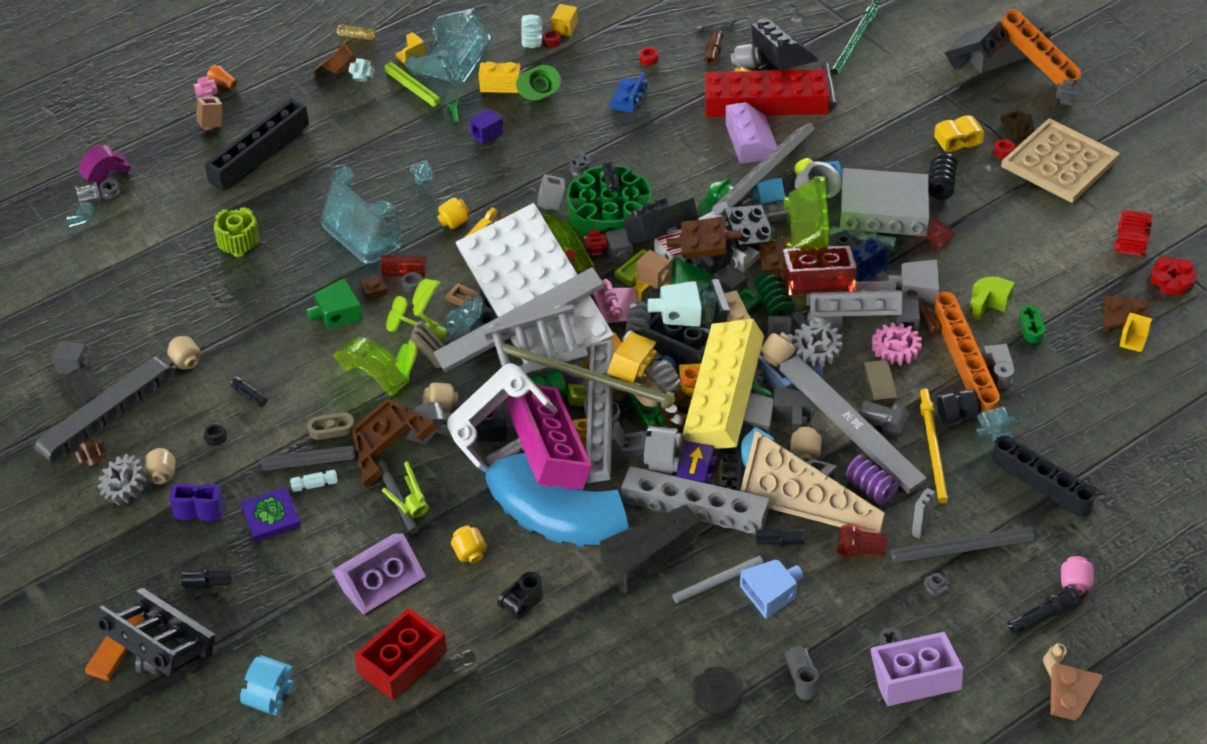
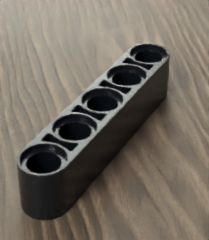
M1003 435L996 438L992 454L994 464L1075 515L1085 517L1092 513L1096 498L1094 488L1012 437Z

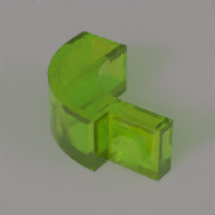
M354 337L332 354L346 372L355 367L368 372L390 397L395 395L409 382L395 365L398 361L385 348L370 339Z

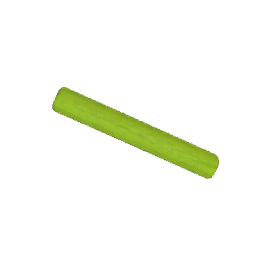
M389 62L385 64V72L433 107L440 105V97L394 63Z

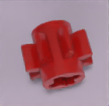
M599 230L588 231L589 236H583L585 252H591V256L602 255V250H607L606 235L600 234Z

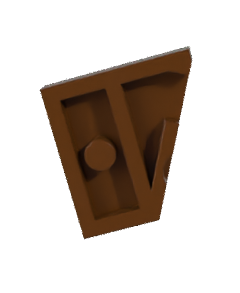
M1105 296L1103 304V333H1108L1111 328L1121 326L1124 329L1129 313L1150 318V300Z

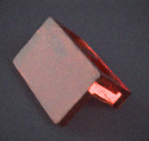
M381 255L382 277H403L410 272L419 273L422 277H425L427 256Z

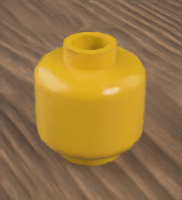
M451 198L439 206L438 211L440 215L437 218L443 227L448 226L450 229H456L468 220L470 211L462 199Z
M464 526L454 532L451 545L458 559L462 562H470L471 564L480 561L487 549V544L479 529Z

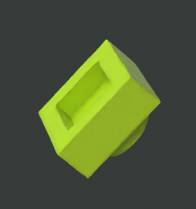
M568 384L566 389L569 404L577 407L584 406V401L588 397V391H585L582 385Z

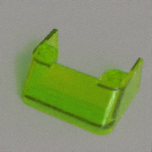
M816 176L789 192L788 197H784V210H788L787 223H791V242H787V256H791L792 260L791 280H826L829 245L825 176Z

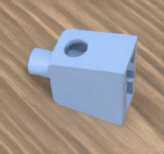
M772 560L742 570L740 587L767 619L795 599L797 593L796 582L803 579L804 576L799 566L796 565L786 570L779 560Z

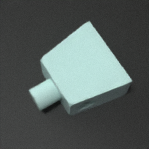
M696 281L662 286L660 288V298L648 299V312H661L664 324L700 326L702 308Z

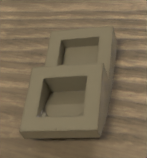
M887 360L864 362L867 385L870 386L873 403L896 401L897 395Z

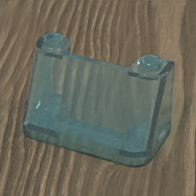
M475 8L441 15L433 22L432 33L437 41L425 57H419L416 54L410 55L404 63L414 75L451 84L463 83L488 48L490 35Z
M345 165L333 173L320 216L321 225L360 261L373 263L402 246L397 208L384 200L377 201L371 205L366 203L352 191L351 183L354 181V173Z

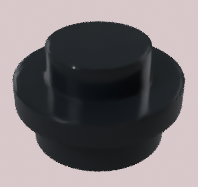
M212 424L205 429L204 440L208 445L217 446L226 441L227 431L221 425Z

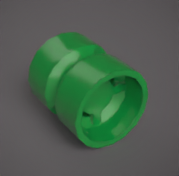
M560 370L548 371L546 376L542 374L529 376L535 385L557 388L561 398H567L566 384Z

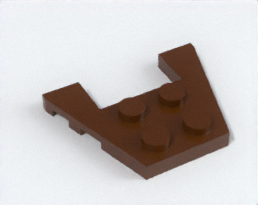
M388 398L352 428L355 449L359 454L358 466L362 471L361 482L368 488L383 475V472L374 460L384 453L395 441L403 437L409 429H412L415 435L423 441L438 427L431 420L423 418L416 412L413 413L406 407Z

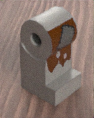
M1007 344L984 346L982 357L986 366L991 367L995 386L999 389L1009 388L1012 385L1014 367Z

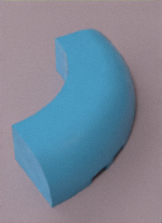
M525 453L498 459L489 466L485 479L495 501L500 503L507 515H511L518 520V524L532 533L536 531L545 535L546 539L563 544V541L577 544V547L600 545V548L631 545L627 517L618 490L593 492L578 489L568 490L557 486H542L537 483Z

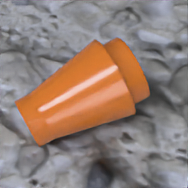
M213 65L208 70V79H214L216 85L229 88L230 90L237 86V79L233 78L222 66Z

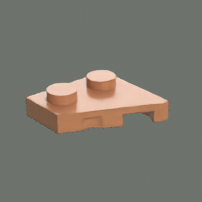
M1058 663L1054 664L1051 667L1050 715L1075 721L1080 717L1099 685L1102 675Z

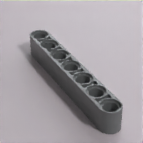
M158 357L149 359L42 435L35 444L36 451L53 464L62 461L80 448V444L94 438L169 384L174 378V369Z

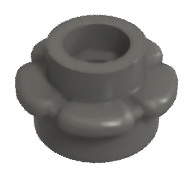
M933 573L925 578L924 585L928 594L939 597L947 591L949 581L941 574Z

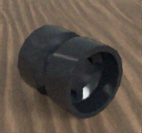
M972 389L957 391L956 395L953 393L938 395L937 408L943 424L958 422L959 418L962 421L978 417V403Z

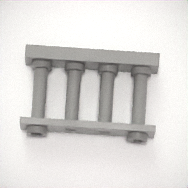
M896 281L806 283V305L810 306L811 317L902 315V292L896 291Z
M559 304L553 310L502 325L501 323H495L484 330L486 340L494 339L502 367L506 364H511L508 354L502 352L504 346L502 336L515 332L520 348L531 351L524 329L538 326L546 357L573 365L589 361L586 346L582 348L577 346L568 316L574 315L572 304ZM558 319L560 320L569 348L567 352L562 354L555 352L546 324ZM525 359L523 365L518 366L528 377L536 374L543 375L548 371L556 370Z

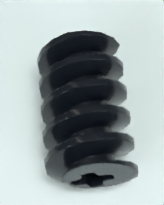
M940 153L934 156L930 162L928 192L936 199H948L954 193L957 159L953 155Z

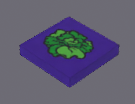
M286 487L240 502L255 542L301 527L299 517Z

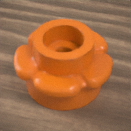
M696 367L685 368L680 376L682 385L688 388H695L699 369Z

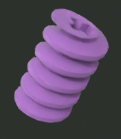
M863 455L855 457L846 471V480L853 484L855 488L860 489L863 494H867V497L874 500L878 505L888 503L898 490V482L892 483L893 478L891 476H886V472L883 470L879 471L878 466H872V462L865 460Z

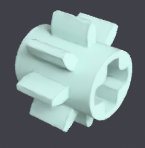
M356 59V63H350L349 72L353 74L352 79L367 82L369 77L373 78L375 68L370 66L371 62L368 60Z

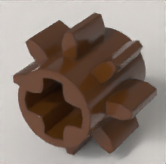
M92 439L80 444L81 451L76 452L79 463L85 461L88 467L103 461L102 454L107 453L103 442L97 444L96 439Z

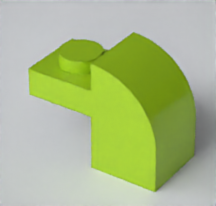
M985 277L978 280L973 285L970 308L972 309L971 318L980 321L987 307L1005 312L1013 298L1015 282L1000 277Z

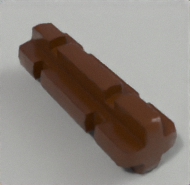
M919 298L921 320L931 334L939 333L941 331L940 322L936 319L925 300Z

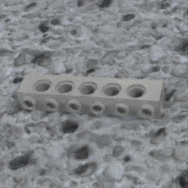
M632 466L629 467L621 486L622 503L672 514L677 517L694 519L699 522L720 525L724 528L737 529L746 533L756 534L757 530H763L769 513V498Z

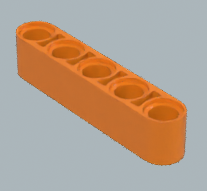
M1014 9L1007 11L1001 23L1009 36V40L1055 84H1063L1064 80L1074 81V86L1081 77L1080 69L1019 11Z

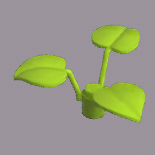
M423 279L418 284L413 296L414 315L420 316L427 321L425 323L427 327L443 343L447 329L423 314L430 298L441 282ZM397 296L394 299L392 310L388 314L386 328L389 332L396 331L401 320L414 326L416 324V321L403 316L407 308V300L402 296ZM411 339L408 344L401 346L395 362L398 376L409 382V373L418 351V346Z

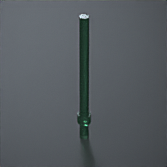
M873 0L871 5L865 9L862 20L831 70L833 75H838L868 23L874 19L877 13L876 10L880 5L879 0Z

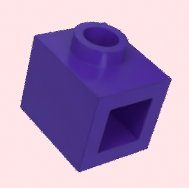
M491 109L470 118L471 135L483 145L503 135V120L500 115L494 113Z

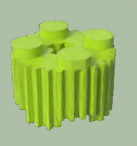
M243 207L239 211L235 209V211L231 210L230 212L222 210V212H218V215H215L216 221H214L213 226L218 247L221 250L223 249L224 252H231L234 256L241 257L246 254L247 250H251V248L255 247L254 245L260 242L257 220L253 216V211L249 208Z

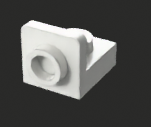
M749 246L748 250L744 252L732 247L733 255L730 266L744 273L760 258V252Z

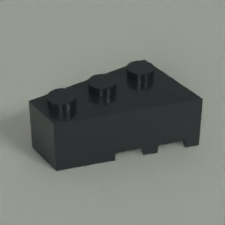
M661 197L655 199L653 203L644 204L643 208L632 210L630 215L623 218L629 243L647 242L668 234L667 231L676 227V230H680L681 222L698 220L694 197L673 200Z

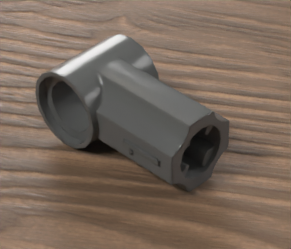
M864 401L859 413L868 423L881 426L883 431L890 436H899L910 417L908 410L902 406L894 405L888 408L870 401Z
M800 645L791 647L785 653V660L795 683V692L799 698L811 700L819 692V672L813 667L806 648H802Z

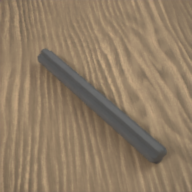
M1024 527L892 548L890 550V558L893 563L1029 542L1034 540V532L1032 527Z

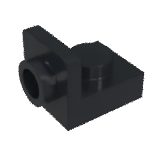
M729 242L727 244V254L702 258V263L708 273L729 272L733 249Z

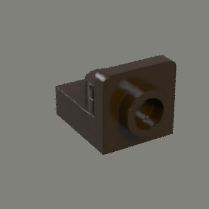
M1016 110L1000 117L1002 125L1014 129L1015 139L1017 140L1028 137L1034 132L1032 115Z

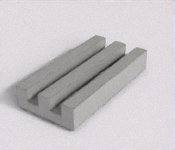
M928 488L925 489L915 504L912 536L919 539L922 537V532L926 531L927 525H930L932 519L935 491Z

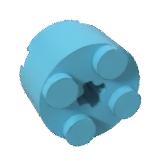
M263 655L256 657L244 679L248 681L247 689L242 688L241 703L278 716L283 707L282 699L284 695H290L294 686V680L290 679L293 667Z

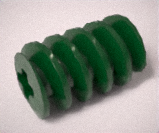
M765 273L756 279L755 287L768 316H788L794 311L795 306L780 275Z

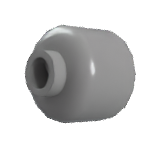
M752 43L736 46L734 54H731L732 65H736L737 68L756 69L758 63H761L759 47H755Z

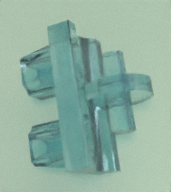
M1004 406L994 410L987 409L977 415L981 427L977 428L976 431L979 436L992 434V440L995 442L999 436L1012 437L1011 430L1007 425L1016 424L1019 421L1016 416L1009 417Z

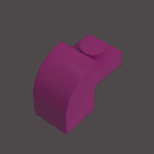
M100 145L87 152L79 165L78 171L86 181L102 183L107 179L111 170L128 173L131 166L125 160L124 155L114 152L109 145Z

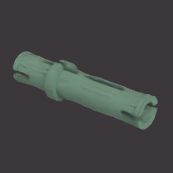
M832 226L830 235L844 230H841L840 227ZM847 230L858 245L869 246L870 249L895 250L896 237L878 235V232L866 233Z

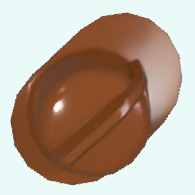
M348 39L333 55L314 68L312 72L320 66L333 73L345 72L350 67V63L356 60L355 55L345 44Z

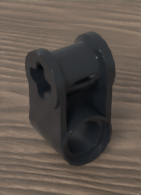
M533 571L522 574L518 580L501 593L497 605L513 613L515 619H522L543 598L540 575Z

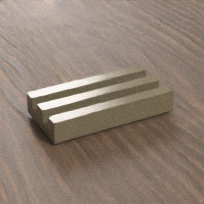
M423 321L416 322L410 338L411 341L418 346L436 368H440L441 366L433 352L445 345Z

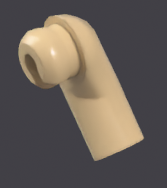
M1057 643L1050 647L1043 657V663L1050 678L1051 667L1056 663L1060 664L1067 653L1066 647L1063 644Z

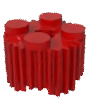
M1122 210L1114 252L1146 257L1153 214Z

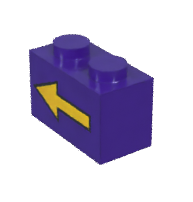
M686 441L676 477L711 485L713 478L711 469H716L718 458L714 455V446Z

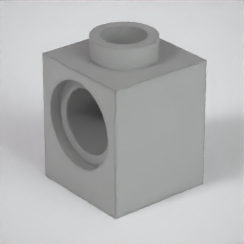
M543 175L538 193V206L546 210H559L565 190L564 178Z

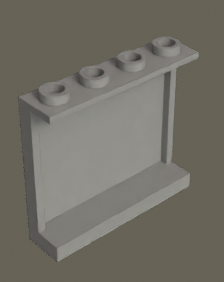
M843 168L841 230L927 236L929 222L928 174Z

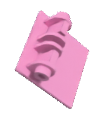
M607 279L602 280L604 288L593 293L600 313L606 323L626 322L630 303L632 300L638 301L634 289L612 288V282Z

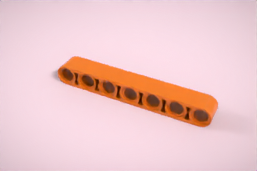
M941 292L936 296L934 315L941 324V333L966 390L972 389L975 393L978 403V416L983 419H993L998 412L1000 400L998 390L956 297L950 292Z

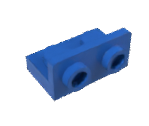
M641 72L637 80L622 77L610 102V109L634 113L637 105L641 104L642 94L647 91L648 81H645V73Z

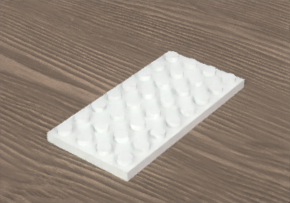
M534 203L456 242L460 253L497 317L577 275ZM590 295L572 304L574 315L568 316L577 346H580V348L586 346L587 352H590L591 343L615 339L613 332ZM560 320L546 323L555 352L558 354L567 352L569 348ZM538 326L524 330L531 352L546 356ZM517 336L511 337L513 345L520 348Z

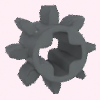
M1064 80L1063 84H1058L1055 99H1061L1060 104L1070 105V101H1076L1078 86H1073L1074 81Z

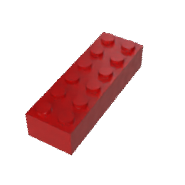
M826 69L705 72L706 117H726V105L745 102L766 116L828 114L829 90Z

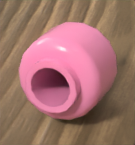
M1074 556L1068 558L1061 565L1062 587L1071 585L1076 589L1079 596L1084 595L1085 591L1090 590L1094 586L1093 565L1084 557Z

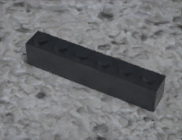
M291 98L205 163L208 183L222 191L230 187L309 126L307 107Z

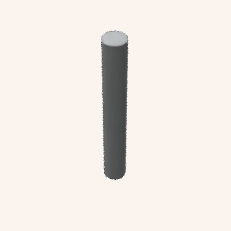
M824 63L822 64V69H826L829 107L835 108L837 101L830 65Z

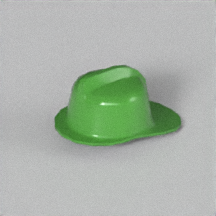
M540 65L522 73L516 81L518 92L522 97L531 101L541 100L555 93L561 85L559 72L549 65Z

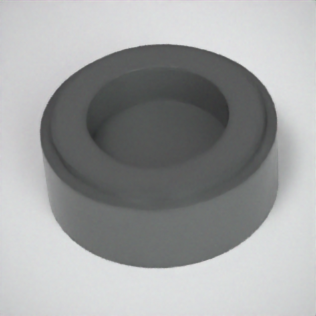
M415 272L405 274L401 278L402 289L407 293H415L423 277Z

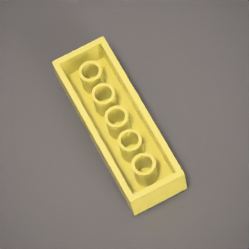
M754 319L711 325L683 430V436L687 441L713 445L714 449L737 447L764 335Z

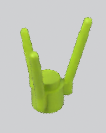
M406 461L404 465L408 475L404 479L411 491V494L405 498L406 503L403 504L386 488H383L382 492L398 505L405 515L410 513L413 518H419L429 510V506L424 500L425 497L420 491L409 462Z

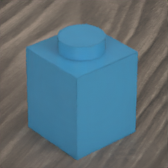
M782 178L759 181L751 188L753 201L755 200L756 204H765L786 199Z

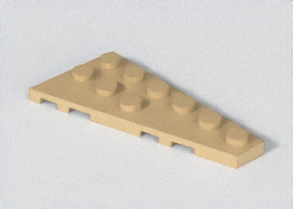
M755 430L741 492L769 498V509L880 537L885 517L883 511Z

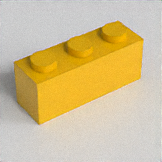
M631 332L614 352L607 374L630 383H634L638 377L642 378L644 371L648 370L650 363H653L657 351L654 350L656 342Z

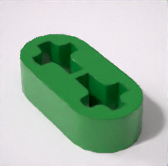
M1033 305L1023 306L1019 314V323L1023 337L1030 343H1040L1044 339L1045 326L1040 310Z

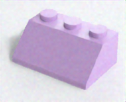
M746 102L726 105V127L740 164L763 161L777 148L766 115Z
M403 533L392 534L332 570L343 592L362 614L369 612L426 577Z
M945 632L871 648L878 687L887 706L962 689L963 667Z

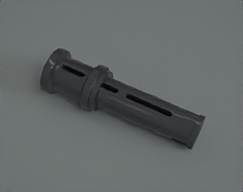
M1067 585L1060 593L1047 596L1042 604L1008 621V628L1014 636H1017L1051 616L1062 615L1063 611L1071 606L1076 607L1080 605V596L1073 586Z

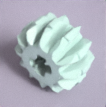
M525 15L522 17L521 38L523 47L535 48L541 46L542 20L540 16Z

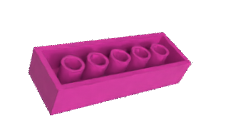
M536 385L557 408L558 411L556 413L548 409L531 390L519 398L509 395L506 407L537 483L545 487L557 486L568 490H583L592 465L558 389Z

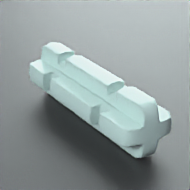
M335 470L326 471V474L319 472L304 475V478L301 479L300 476L290 479L293 492L302 491V488L305 487L307 490L325 486L324 483H328V485L336 484L338 481Z

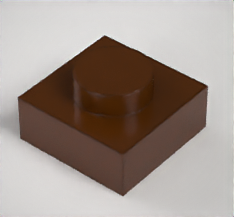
M381 274L360 279V285L366 300L388 295Z

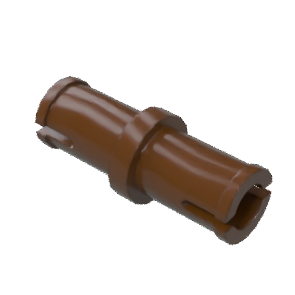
M720 30L712 31L710 41L706 45L707 52L704 62L708 66L716 64L718 54L722 50L721 42L724 34Z

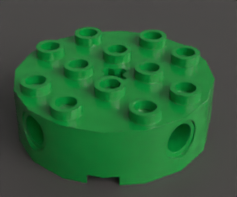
M614 165L620 189L617 192L608 191L603 173V166L593 167L584 171L583 176L574 179L569 184L566 195L568 203L567 215L571 226L583 236H589L588 231L599 230L600 234H605L608 231L625 228L624 217L630 215L632 210L643 208L644 204L651 203L652 190L648 180L642 175L639 176L632 173V169Z

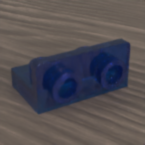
M870 237L841 256V261L850 266L851 282H865L888 266L887 245Z

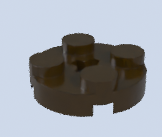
M676 390L672 393L675 398L674 404L670 408L664 409L661 403L659 415L662 414L664 417L662 421L666 426L677 428L680 433H683L692 397Z

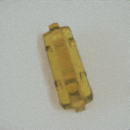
M339 24L337 27V34L340 36L347 35V37L359 39L364 37L365 40H373L375 36L374 30L370 28L364 30V27L351 25L347 27L345 24Z

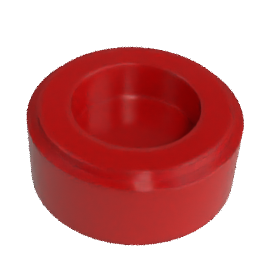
M547 30L542 34V44L546 47H557L562 42L561 33L556 30Z
M652 47L642 49L639 52V61L644 65L656 64L659 61L658 50Z
M999 140L994 145V154L1004 159L1015 149V144L1010 140Z

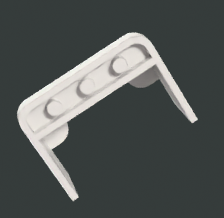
M515 364L504 365L464 402L447 421L448 430L456 444L476 467L485 473L489 467L470 447L477 437L475 427L509 395L519 398L531 390L553 413L558 411L522 369Z

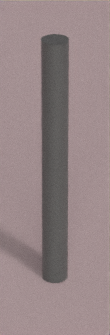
M379 461L377 465L383 472L382 478L389 492L405 504L385 461ZM396 505L409 533H417L418 527L411 514L405 515L401 508Z

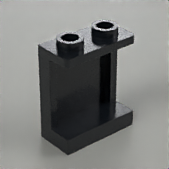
M998 21L965 32L944 53L952 67L957 69L971 57V52L981 50L986 59L990 58L1009 39V36L1002 23Z

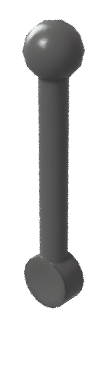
M730 17L725 21L705 25L697 24L695 26L696 31L700 32L705 28L725 24L733 25L735 19Z

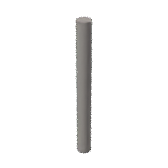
M761 556L750 559L673 594V599L675 603L684 601L741 575V571L763 564V559Z

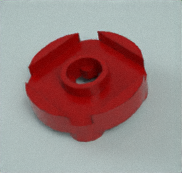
M1159 257L1150 275L1151 283L1153 285L1156 284L1160 287L1161 292L1169 295L1185 294L1186 290H1192L1197 278V273L1190 260Z

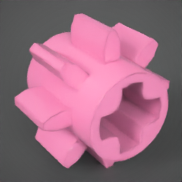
M207 76L198 78V84H194L197 98L214 97L213 95L218 94L214 79L208 80Z

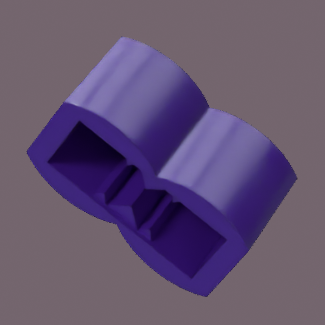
M187 483L172 486L169 501L175 518L180 520L199 518L205 521H215L222 518L224 502L219 486L213 484L194 486Z

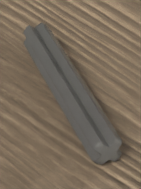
M353 446L267 456L261 458V467L263 471L353 460L355 452Z

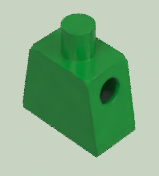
M341 279L314 294L316 306L306 309L310 322L322 318L327 328L363 320L361 305L345 279Z

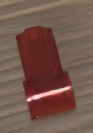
M851 524L840 527L837 551L840 555L855 557L859 553L885 556L887 534L863 532L859 527Z

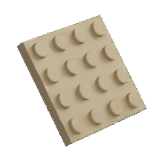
M1049 118L1002 160L1001 167L1073 203L1119 160L1120 153Z

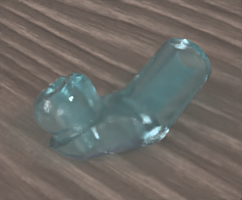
M85 202L81 204L77 214L67 216L69 227L88 222L94 210L92 204Z

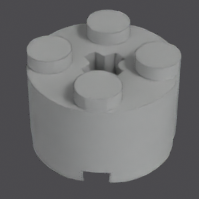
M649 426L647 431H652L650 437L646 436L644 464H649V469L645 470L674 476L681 457H678V448L683 446V434L679 433L677 428Z

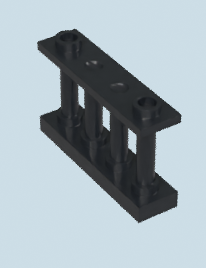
M144 588L135 592L132 607L117 614L104 606L99 607L96 623L97 630L168 677L173 675L176 658L191 651L204 659L211 656L216 634ZM137 615L145 617V621L135 626L126 621ZM154 627L163 631V633L153 638L144 633ZM175 639L182 645L170 650L162 644Z

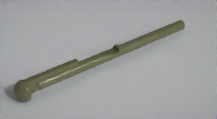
M504 344L502 348L503 353L662 403V408L664 409L670 408L675 401L674 395L670 391H667L666 394L509 344Z

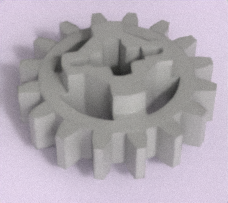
M819 320L818 324L810 321L809 326L801 324V330L796 329L795 336L792 337V345L795 347L794 353H797L796 355L800 358H804L806 364L812 362V367H815L816 363H820L822 367H825V361L832 364L833 358H839V353L842 351V335H837V328L830 329L831 323L825 326L822 325V320Z
M125 454L123 459L119 456L116 457L115 463L110 461V467L103 469L102 471L105 474L98 479L102 482L98 485V489L101 490L100 495L111 504L115 502L121 505L122 500L128 503L129 497L133 496L136 498V492L144 489L141 484L147 482L144 475L148 472L144 468L145 464L136 456L132 455L130 457L128 454Z

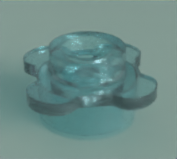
M425 160L421 161L417 166L412 165L410 167V172L414 174L416 184L421 185L425 180H432L434 177L429 163Z

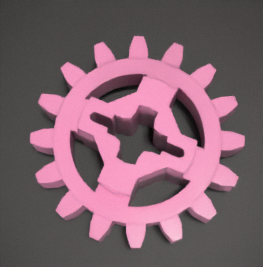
M891 323V327L884 324L882 330L877 329L876 335H873L872 351H875L876 357L882 356V360H889L890 365L898 362L901 366L903 361L910 364L911 358L917 359L918 353H921L922 338L918 337V331L911 332V326L904 328L903 323L899 326Z

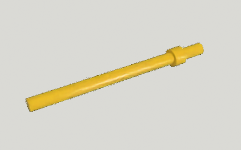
M922 389L920 390L922 402L920 410L926 425L938 502L946 503L948 497L933 416L935 414L934 403L931 402L929 390Z

